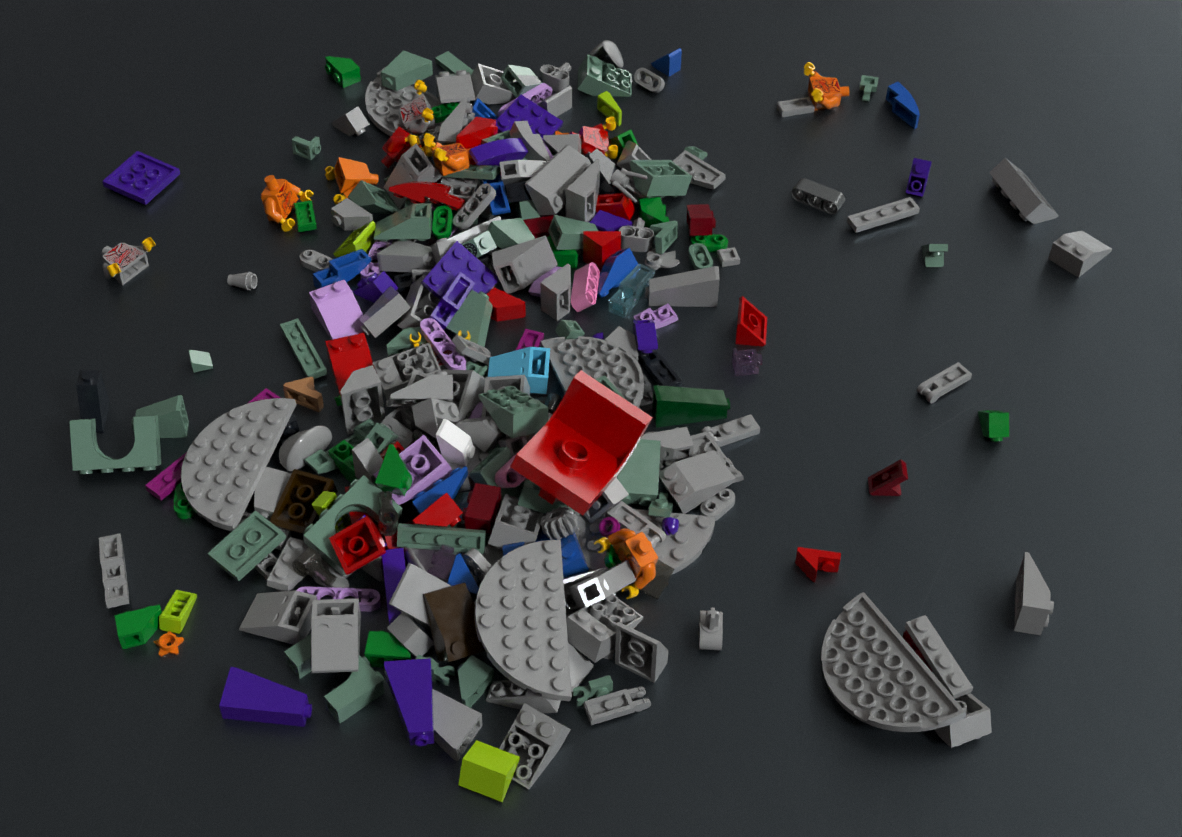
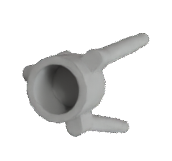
M624 168L613 173L610 180L612 185L622 191L633 202L636 203L637 200L624 188L632 191L642 199L647 198L628 185L630 178L627 177V175L647 179L646 175L627 171Z

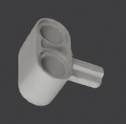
M567 62L560 68L552 65H543L540 68V77L543 83L549 85L553 91L558 92L569 86L568 72L572 67Z
M642 218L634 220L633 226H622L619 229L621 231V249L630 248L631 251L649 252L653 249L654 232L650 228L644 227L645 221Z
M710 608L709 611L700 610L699 649L722 651L723 612L715 611V608Z

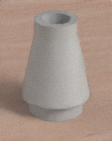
M252 272L229 274L227 282L229 286L250 291L257 286V276Z

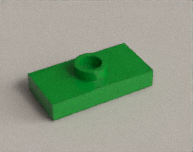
M312 201L294 203L298 231L316 230L317 226Z

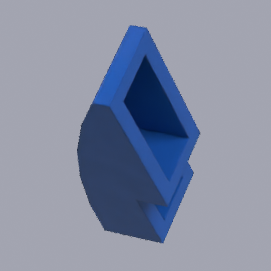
M899 82L889 85L886 100L893 105L892 112L916 129L920 114L914 98Z
M500 173L494 180L481 179V184L488 183L496 190L495 198L488 205L491 214L510 213L511 210Z
M363 249L330 260L329 268L313 273L314 286L319 289L341 280H345L347 283L371 262V257Z

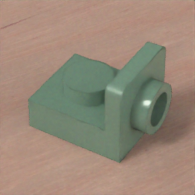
M297 136L292 139L293 154L312 160L321 151L320 139L317 136L311 141Z

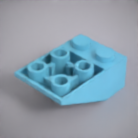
M527 347L490 357L488 377L525 375L530 385V393L547 394L550 348Z

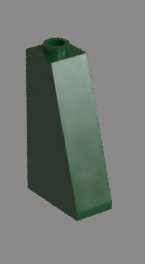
M653 386L652 416L656 428L726 419L727 410H730V400L725 397L723 390Z

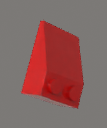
M475 117L456 136V143H461L465 149L482 145V139L498 134L496 120ZM473 159L469 160V164H476Z
M364 333L325 341L328 360L339 395H341L340 391L353 371L373 365Z

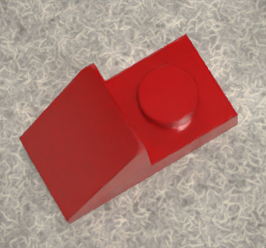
M797 547L795 564L815 583L817 570L838 573L841 553Z

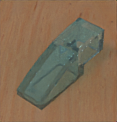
M639 263L622 280L619 290L609 299L608 311L625 318L644 294L645 287H648L649 279L653 278L655 270Z

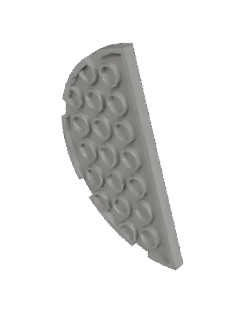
M381 71L377 73V77L373 82L370 81L365 93L366 110L374 125L385 134L391 136L395 132L396 128L393 121L402 118L400 108L409 103L415 91H417L414 88V84L398 91L382 86ZM422 92L431 108L444 104L440 103L439 99L430 92ZM443 122L435 123L436 128L425 131L423 134L414 135L419 137L422 145H425L423 141L425 133L433 135L435 137L433 142H438L440 127Z
M578 336V339L565 340V337H557L541 341L542 348H550L549 363L564 393H566L575 375L582 370L594 379L605 375L627 401L636 407L640 405L644 394L643 373L639 363L629 352L625 353L619 349L618 345L593 337Z
M265 399L233 408L211 422L195 438L184 457L181 483L190 506L201 518L204 517L212 525L229 531H233L238 526L297 405L295 399Z
M634 509L662 529V520L667 517L648 515L649 510ZM574 510L578 518V528L574 532L589 571L606 567L604 558L607 550L598 553L602 549V545L600 543L594 545V542L603 537L599 530V524L604 518H607L609 511L590 523L585 515L582 516ZM671 513L670 517L679 520V529L676 534L666 535L664 541L656 544L654 551L658 556V561L655 565V577L662 575L663 577L670 576L694 562L701 555L702 550L712 537L716 517ZM613 525L609 526V532L612 530Z
M561 540L538 541L518 547L507 553L487 572L477 593L474 610L475 628L479 642H482L487 652V657L506 678L525 690L528 688L541 693L542 697L570 701L572 693Z
M864 592L848 602L837 619L832 620L822 645L821 661L823 673L828 688L836 701L852 716L871 726L897 732L934 730L953 724L966 717L965 710Z

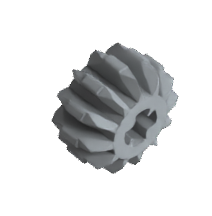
M559 506L557 509L547 512L546 516L541 518V529L550 540L567 538L568 535L573 534V531L578 528V518L575 512L568 506L563 508Z

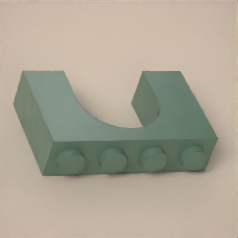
M158 415L133 417L134 446L127 456L120 459L108 457L100 450L97 444L95 419L70 420L73 471L79 470V474H91L92 470L100 469L101 473L114 472L113 468H122V472L135 471L134 467H143V471L156 470V466L161 465Z
M364 475L359 480L355 479L350 484L349 490L345 494H340L335 499L334 505L330 509H325L320 514L319 520L315 524H310L304 531V543L342 576L345 574L344 569L329 537L336 534L335 526L338 520L350 512H363L388 530L402 516V507Z
M311 634L284 651L287 665L299 679L311 672ZM359 655L358 671L352 672L343 684L324 696L326 709L341 724L385 693L383 684L385 680L379 671L375 672L371 668V664L365 656L361 657Z

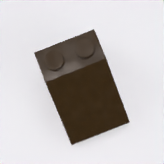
M294 469L270 522L280 529L304 535L305 529L310 524H315L319 520V515L313 508L312 503L324 491L337 494L338 491L333 479Z
M465 582L423 594L437 660L451 662L486 651L477 636L474 620L475 604Z

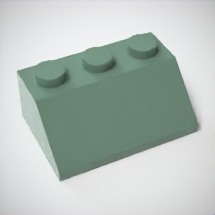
M671 160L630 161L632 172L648 177L643 179L633 176L635 188L641 192L642 196L647 198L652 196L663 198L665 196L677 197L686 195L692 175Z

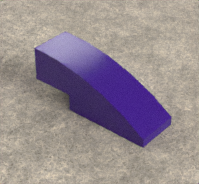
M509 138L471 148L469 153L476 165L500 166V162L523 160L528 150L521 138Z
M459 272L428 318L435 319L444 330L461 307L475 282Z

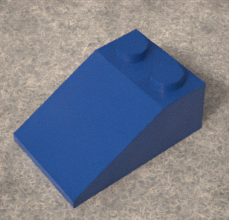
M540 530L535 542L550 540ZM575 532L568 535L567 538H561L563 578L589 571Z

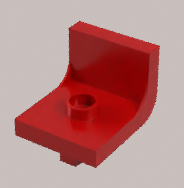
M580 370L571 381L554 414L516 454L510 467L540 487L538 495L552 505L555 502L561 501L583 516L623 469L653 417Z

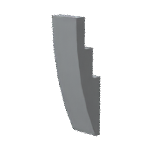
M121 533L100 537V564L107 609L130 604Z

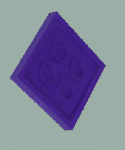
M522 94L496 120L498 134L511 130L514 121H528L532 133L540 134L542 139L543 135H555V131H558L563 125L562 120Z
M136 151L102 182L104 187L146 205L180 175V170Z
M456 241L421 281V284L440 300L459 272L475 282L471 290L477 293L482 291L487 294L498 282L499 278L462 244Z

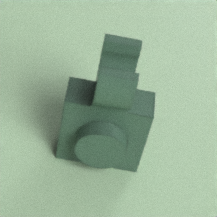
M862 75L859 90L864 91L862 101H869L871 92H876L879 77Z
M660 492L659 499L651 502L648 515L670 517L673 503H668L667 501L669 493Z
M418 654V656L416 657V659H429V658H430V657L421 656V655H419V654ZM431 658L432 681L436 682L438 680L443 685H449L450 680L445 675L455 676V668L452 666L439 667V664Z
M610 675L588 681L587 686L575 687L573 689V697L577 695L583 696L577 699V706H583L584 701H587L589 698L594 699L613 693V681Z

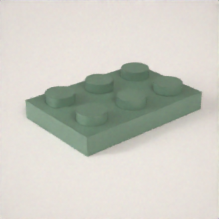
M255 510L207 554L212 561L237 581H240L286 539V535Z

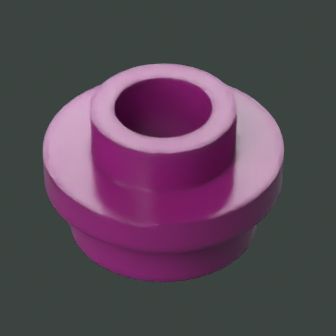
M613 517L604 518L599 524L601 535L608 538L609 535L619 531V521ZM613 525L612 530L609 532V526Z

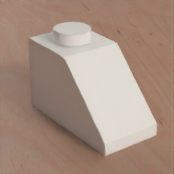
M443 419L436 433L442 457L447 462L467 466L470 458H473L475 453L471 437L449 420Z

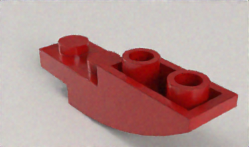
M412 181L391 186L388 190L393 192V195L396 197L410 198V202L415 204L424 203L430 198L429 201L440 204L442 202L447 204L446 206L452 210H457V208H462L465 203L464 199L448 194L450 186L440 183Z

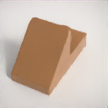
M313 377L287 382L283 385L285 398L295 399L297 404L317 412L324 408L322 394L315 390Z

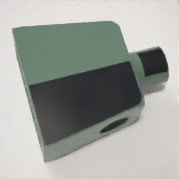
M507 65L500 77L516 98L543 83L542 78L537 77L530 68Z

